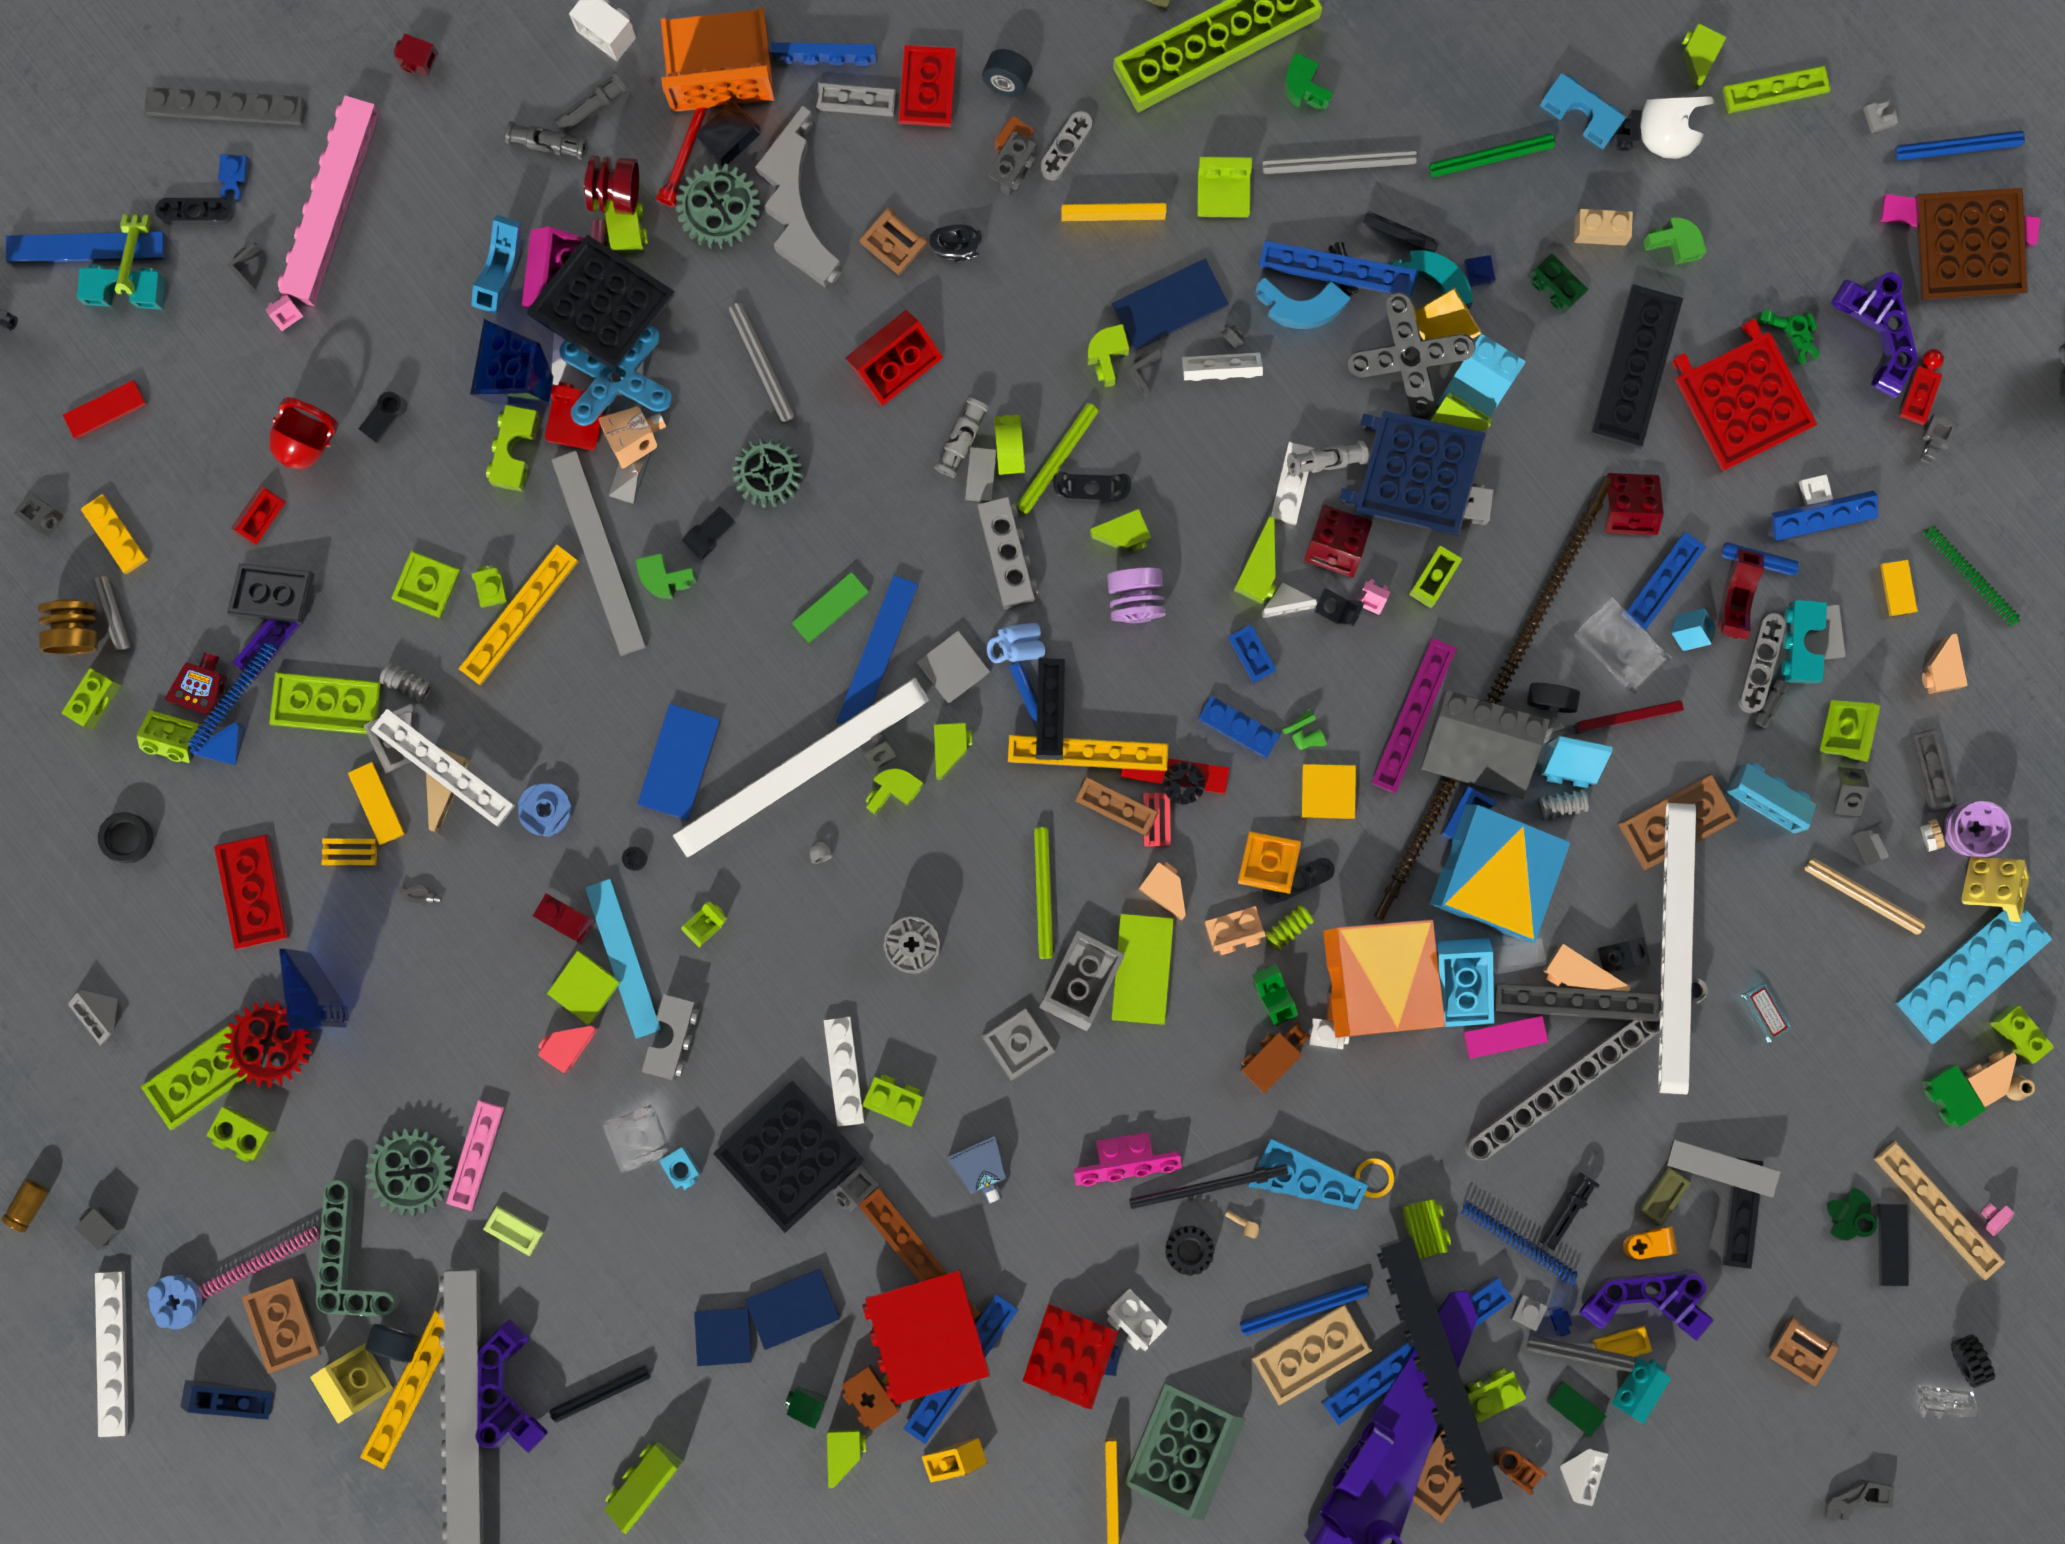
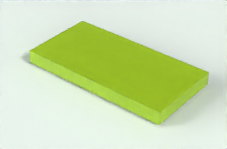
M275 672L269 724L273 726L367 734L363 725L378 719L382 684L376 681Z
M1120 914L1117 951L1125 954L1115 975L1111 1020L1165 1025L1174 918Z
M228 1025L140 1086L169 1130H174L247 1078L246 1074L238 1078L237 1073L240 1068L231 1070L230 1065L234 1060L225 1059V1056L231 1053V1050L224 1049L223 1045L231 1043V1040L226 1039L224 1034L233 1033V1030ZM248 1049L244 1054V1058L247 1061H255V1058Z

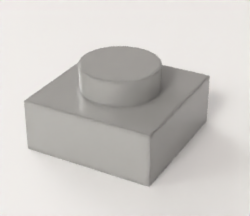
M1521 1294L1511 1319L1537 1331L1547 1306Z

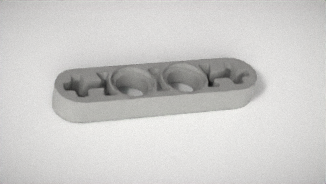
M1768 614L1759 623L1738 701L1740 708L1746 713H1755L1761 710L1765 704L1786 628L1784 618L1779 614ZM1775 620V625L1779 626V629L1774 630L1771 634V638H1776V642L1772 639L1762 638V635L1765 637L1769 635L1770 627L1766 623ZM1761 644L1770 645L1772 648L1771 657L1764 658L1759 654ZM1753 670H1763L1765 673L1763 683H1756L1752 679ZM1748 686L1762 688V692L1759 690L1755 692L1754 700L1758 701V704L1750 708L1749 702L1745 701V699L1752 695L1753 689H1748Z

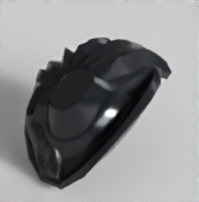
M948 225L935 229L930 234L929 244L932 250L942 258L953 260L955 263L969 261L970 258L980 255L975 250L982 242L981 231H976L968 225Z

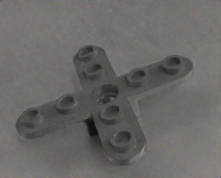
M1395 292L1386 302L1395 345L1357 351L1349 358L1348 368L1357 377L1401 371L1410 411L1417 418L1425 419L1430 417L1436 409L1428 366L1469 359L1475 352V342L1467 334H1455L1421 340L1411 297L1404 292ZM1410 347H1415L1420 352V355H1417L1413 361L1407 358V355L1411 352Z

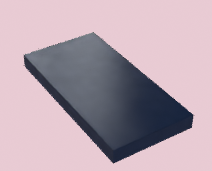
M1206 258L1112 303V307L1120 323L1123 324L1124 331L1134 351L1229 305Z

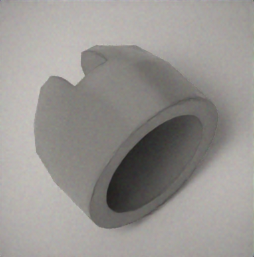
M816 842L811 846L809 854L812 863H821L832 858L827 844Z

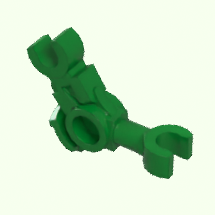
M1764 309L1762 313H1758V324L1781 327L1790 336L1794 350H1799L1797 359L1800 364L1807 362L1806 352L1812 355L1813 360L1820 357L1819 350L1811 344L1814 342V339L1809 331L1814 332L1817 327L1812 314L1805 312L1803 316L1793 315L1785 318Z

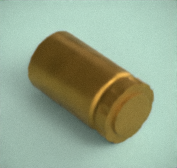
M25 1179L1 1220L8 1227L16 1231L26 1232L28 1225L31 1224L50 1191L33 1180Z

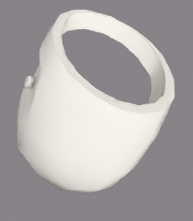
M1713 97L1646 100L1642 110L1640 126L1642 142L1651 152L1663 158L1678 159L1688 156L1700 144L1704 136L1703 133L1689 128V116L1692 110L1698 106L1714 104Z

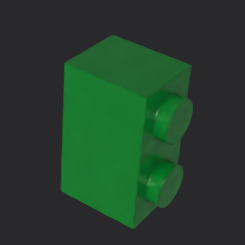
M1948 1064L1922 1081L1926 1087L1924 1089L1926 1096L1931 1102H1936L1941 1110L1939 1115L1946 1125L1961 1127L1986 1111L1957 1064Z

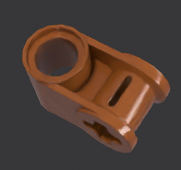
M1500 1447L1494 1454V1463L1498 1469L1531 1496L1534 1493L1533 1488L1541 1477H1546L1547 1475L1540 1467L1529 1459H1525L1510 1447ZM1508 1454H1512L1514 1457L1513 1464L1509 1467H1503V1458Z

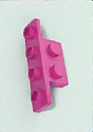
M1149 1132L1096 1141L1100 1164L1075 1168L1074 1176L1077 1186H1092L1097 1182H1117L1123 1178L1133 1176L1145 1177L1157 1172L1170 1173L1181 1168V1156L1179 1151L1153 1155Z

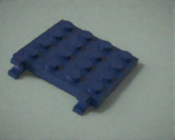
M1384 410L1382 418L1363 413L1361 420L1363 429L1378 430L1361 492L1342 488L1340 494L1342 503L1357 505L1356 512L1459 536L1486 440V433Z

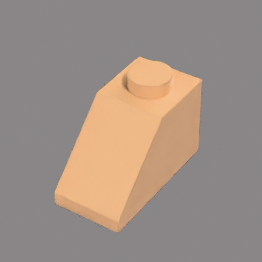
M1957 634L1945 637L1923 668L1922 682L1924 687L1928 688L1929 694L1968 686Z
M1158 862L1139 890L1178 919L1183 920L1186 914L1180 877L1176 875L1178 870L1167 862L1163 865Z

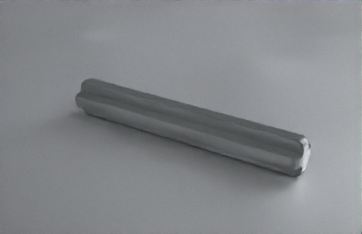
M1529 1336L1527 1342V1350L1628 1372H1632L1634 1369L1635 1358L1632 1356L1536 1336Z

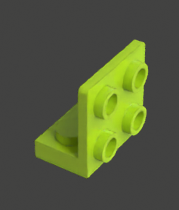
M1199 158V217H1249L1252 158Z

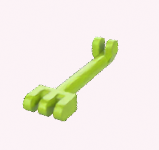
M129 214L122 215L120 228L123 233L128 234L115 287L117 294H123L124 290H126L127 294H134L135 287L129 279L138 235L139 233H149L151 224L150 214H144L142 222L140 214H133L131 222Z

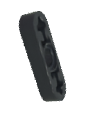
M163 198L158 201L155 207L156 215L166 224H226L234 216L232 205L223 198ZM195 204L200 205V215L194 218L188 215L189 208ZM170 205L174 210H181L182 215L179 212H170L167 217L163 210H167ZM206 205L211 210H219L222 205L227 211L222 212L221 217H219L216 212H208Z
M1327 858L1316 859L1296 868L1295 874L1299 873L1305 877L1306 883L1303 888L1297 889L1292 886L1291 894L1287 895V893L1279 892L1278 899H1275L1273 896L1268 897L1267 892L1269 890L1262 888V897L1269 904L1280 903L1330 880L1334 875L1335 867ZM1318 863H1321L1323 866L1327 865L1329 867V870L1326 872L1327 877L1323 878L1322 874L1312 877L1316 882L1311 884L1310 876L1305 871V868L1309 867L1311 873L1318 869Z

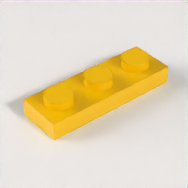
M100 495L81 508V511L123 573L128 574L149 560L105 495Z

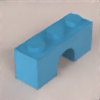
M1561 73L1543 98L1540 106L1560 120L1572 109H1579L1585 112L1588 116L1589 124L1582 135L1604 150L1626 117L1622 115V111L1618 107L1603 102L1596 92L1592 90L1587 91L1580 86L1577 79Z

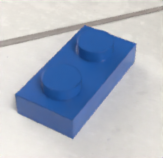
M1252 625L1228 637L1231 646L1253 684L1277 671Z

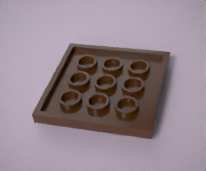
M2023 188L1915 195L1921 300L2028 293Z

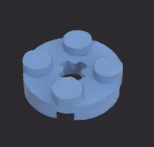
M548 783L529 787L521 795L518 802L521 824L529 832L538 836L550 837L561 832L569 823L573 810L566 792L560 787ZM549 803L551 805V814L549 816L545 814L541 817L539 815L541 812L538 808L539 805H547Z
M171 1274L163 1277L148 1290L151 1313L155 1318L156 1324L161 1328L167 1327L174 1330L184 1328L195 1322L198 1311L202 1309L203 1300L199 1287L194 1281L189 1282L184 1278V1275ZM172 1296L180 1300L177 1308L172 1304Z

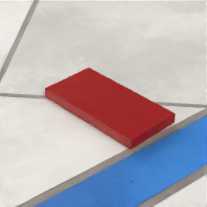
M264 834L215 845L214 849L234 949L239 950L288 939L289 935L269 836Z

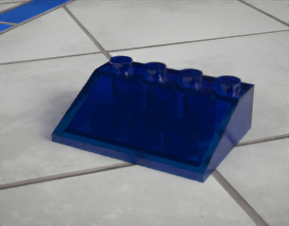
M286 948L279 949L288 1030L319 1032L346 1028L345 1022L349 1021L348 1008L343 1006L342 999L311 952Z

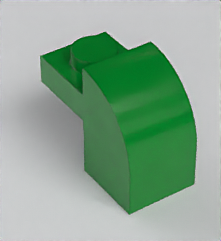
M1295 53L1288 67L1284 82L1285 93L1288 99L1298 108L1303 99H1305L1310 106L1317 109L1322 107L1327 110L1334 92L1312 83L1319 63L1299 53Z
M1276 964L1263 968L1258 973L1252 975L1253 985L1274 1027L1299 1016L1295 1003L1284 984L1281 972Z

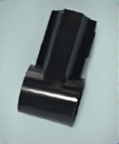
M384 392L379 396L375 408L358 429L378 443L396 419L404 415L407 406L405 400L394 392ZM391 399H396V409L388 411L387 403Z
M719 506L701 525L694 526L683 537L682 542L702 560L717 546V541L736 522Z

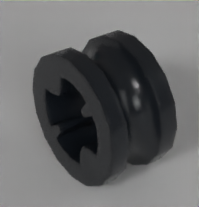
M629 847L623 852L622 863L629 870L639 871L646 865L647 855L641 848ZM637 851L639 852L638 857L641 859L639 865L634 863L635 866L629 865L631 860L628 859V855L630 853L634 855V852Z

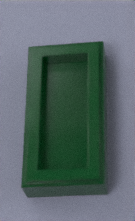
M1564 1381L1561 1382L1547 1400L1550 1406L1589 1437L1594 1434L1607 1417Z

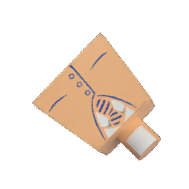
M633 407L598 418L622 469L656 449L658 445L653 433L666 427L660 413L645 419L640 407Z

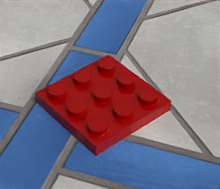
M1048 1304L1022 1381L1092 1410L1118 1331L1058 1306Z

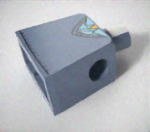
M995 1136L948 1156L950 1163L971 1194L982 1190L988 1204L1002 1198L997 1182L1006 1179Z

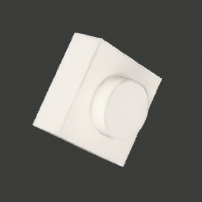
M1827 474L1804 479L1799 482L1805 506L1833 499Z

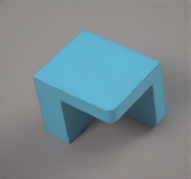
M1701 608L1676 615L1672 635L1681 649L1686 651L1711 645L1716 625L1706 609Z

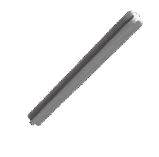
M1415 149L1267 158L1263 159L1262 170L1264 174L1412 165L1417 161V152Z

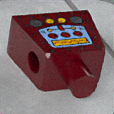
M204 652L199 666L186 662L168 691L165 700L213 716L211 711H215L214 707H219L218 702L222 703L221 698L224 697L227 681L226 676L214 672L219 657Z

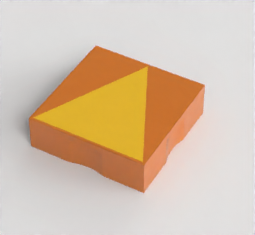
M1433 920L1339 927L1323 931L1327 969L1332 984L1331 1005L1335 1038L1446 1027Z

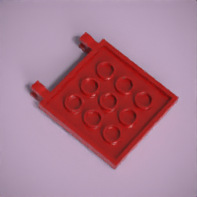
M1756 319L1746 322L1741 327L1745 336L1750 339V342L1695 369L1692 368L1686 353L1675 357L1671 361L1677 372L1681 374L1675 378V381L1722 472L1818 425L1771 333L1768 332L1762 335Z

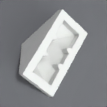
M1282 583L1264 608L1262 616L1266 618L1313 609L1316 607L1317 602L1316 599Z
M1588 1449L1560 1466L1574 1502L1593 1506L1608 1457L1607 1453Z

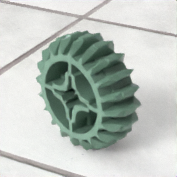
M760 437L758 440L760 445L755 446L754 442L750 441L751 450L748 451L744 447L740 449L745 456L744 458L741 456L735 457V460L741 465L732 466V470L740 474L732 478L734 482H741L736 486L738 492L745 490L742 495L745 500L753 495L751 499L752 505H756L759 499H761V506L763 508L767 507L768 500H771L773 507H777L776 499L780 498L781 502L785 504L787 503L785 494L792 498L795 496L791 487L800 489L801 485L795 479H803V473L797 472V470L803 468V464L795 462L800 457L798 453L791 454L793 451L791 445L783 449L784 440L780 439L777 445H774V438L769 437L768 444H765L763 437ZM768 453L780 455L788 464L782 465L781 463L771 462ZM760 455V464L756 468L751 469V472H747L751 461ZM765 461L767 462L768 467H770L772 471L770 473V484L767 477H765V474L761 475L762 473H765ZM789 472L786 482L775 490L776 480ZM754 479L755 482H764L768 492L756 490L748 481Z

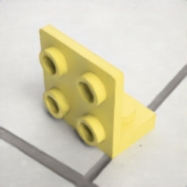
M1970 857L1961 898L1962 903L2003 907V910L2007 911L2010 921L2021 922L2030 878L2025 860Z

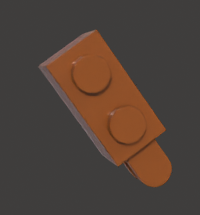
M1299 1022L1284 1036L1280 1032H1277L1275 1035L1270 1032L1260 1042L1262 1048L1256 1055L1251 1052L1241 1062L1244 1067L1240 1071L1262 1093H1266L1302 1056L1298 1049L1308 1040L1311 1034L1309 1032L1306 1034L1299 1027L1301 1025ZM1291 1035L1299 1041L1295 1046L1287 1040Z

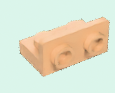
M1256 906L1204 922L1213 952L1220 951L1221 955L1236 951L1235 946L1243 943L1246 944V948L1261 944L1260 938L1266 936Z

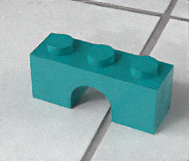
M89 265V268H79L77 299L84 305L111 306V299L115 292L120 266H116L115 270L105 269L101 265ZM145 267L141 268V271H130L129 279L133 282L135 291L134 294H130L129 302L136 308L163 309L165 278L153 268Z
M1794 600L1789 603V607L1785 608L1784 621L1788 623L1787 633L1783 636V648L1786 649V659H1783L1781 667L1782 675H1785V682L1804 684L1823 682L1824 655L1809 652L1804 645V637L1807 632H1820L1826 629L1827 602Z

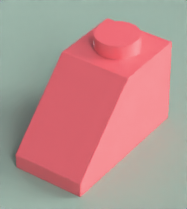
M587 1026L554 1032L551 1036L547 1034L538 1047L541 1049L538 1056L561 1072L568 1073L594 1037L598 1028Z

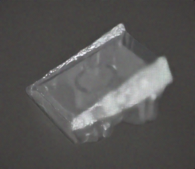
M651 1104L603 1124L622 1174L670 1155L666 1135L659 1117Z

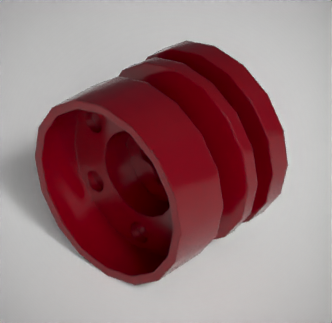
M592 155L589 158L584 178V194L586 207L589 212H596L599 206L600 211L606 213L611 201H613L616 214H635L640 182L638 160L619 158L615 169H612L610 157L605 156L602 163L599 156Z

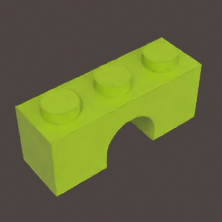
M505 405L504 412L501 411L499 413L498 427H500L498 437H494L492 443V452H495L493 462L488 463L486 477L489 478L488 481L493 486L524 492L529 466L524 461L513 459L511 451L514 444L520 440L535 441L540 421V415L537 411Z

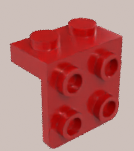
M566 382L550 385L549 395L552 398V404L545 431V439L548 442L586 450L596 449L601 429L598 418L603 417L604 411L595 422L586 426L578 425L571 416L573 405L588 387H585L584 390L574 389L573 384Z

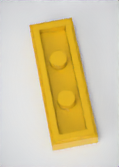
M370 762L349 772L348 775L379 845L382 846L406 835L375 764Z

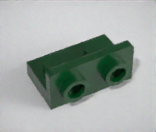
M1553 253L1538 267H1535L1528 276L1531 279V285L1537 291H1543L1549 297L1550 304L1557 310L1561 309L1564 313L1589 290Z

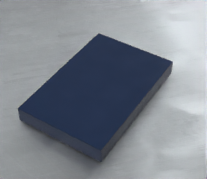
M821 1269L745 1299L764 1350L840 1320Z

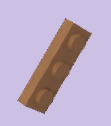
M1087 777L1075 800L1145 836H1148L1159 813Z

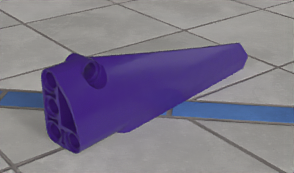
M1467 1290L1450 1292L1438 1311L1458 1370L1478 1319ZM1415 1349L1336 1473L1332 1482L1333 1489L1304 1534L1310 1544H1383L1387 1538H1392L1390 1544H1402L1400 1536L1438 1427L1431 1412V1409L1436 1408L1432 1398L1427 1399L1422 1383L1427 1381L1423 1372L1418 1373L1413 1357L1417 1356Z

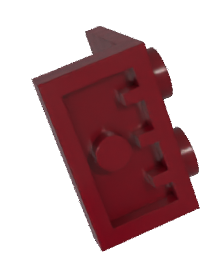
M1608 473L1607 477L1612 479L1613 482L1608 484L1609 510L1605 522V533L1658 535L1664 515L1660 477L1658 475Z
M1323 505L1304 561L1353 578L1362 558L1372 521L1328 505Z

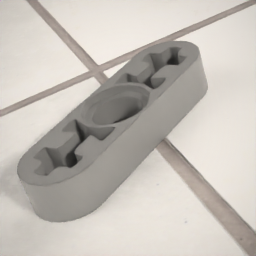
M1083 111L1075 112L1063 127L1041 161V173L1046 179H1059L1092 130V119L1089 114ZM1083 119L1085 120L1086 128L1081 127L1077 132L1076 138L1073 135L1076 129L1075 121L1080 122ZM1063 140L1072 141L1074 144L1073 150L1070 152L1061 151L1059 148L1060 142ZM1057 154L1060 157L1057 162L1058 171L1052 170L1050 173L1046 164L1052 165L1056 160Z

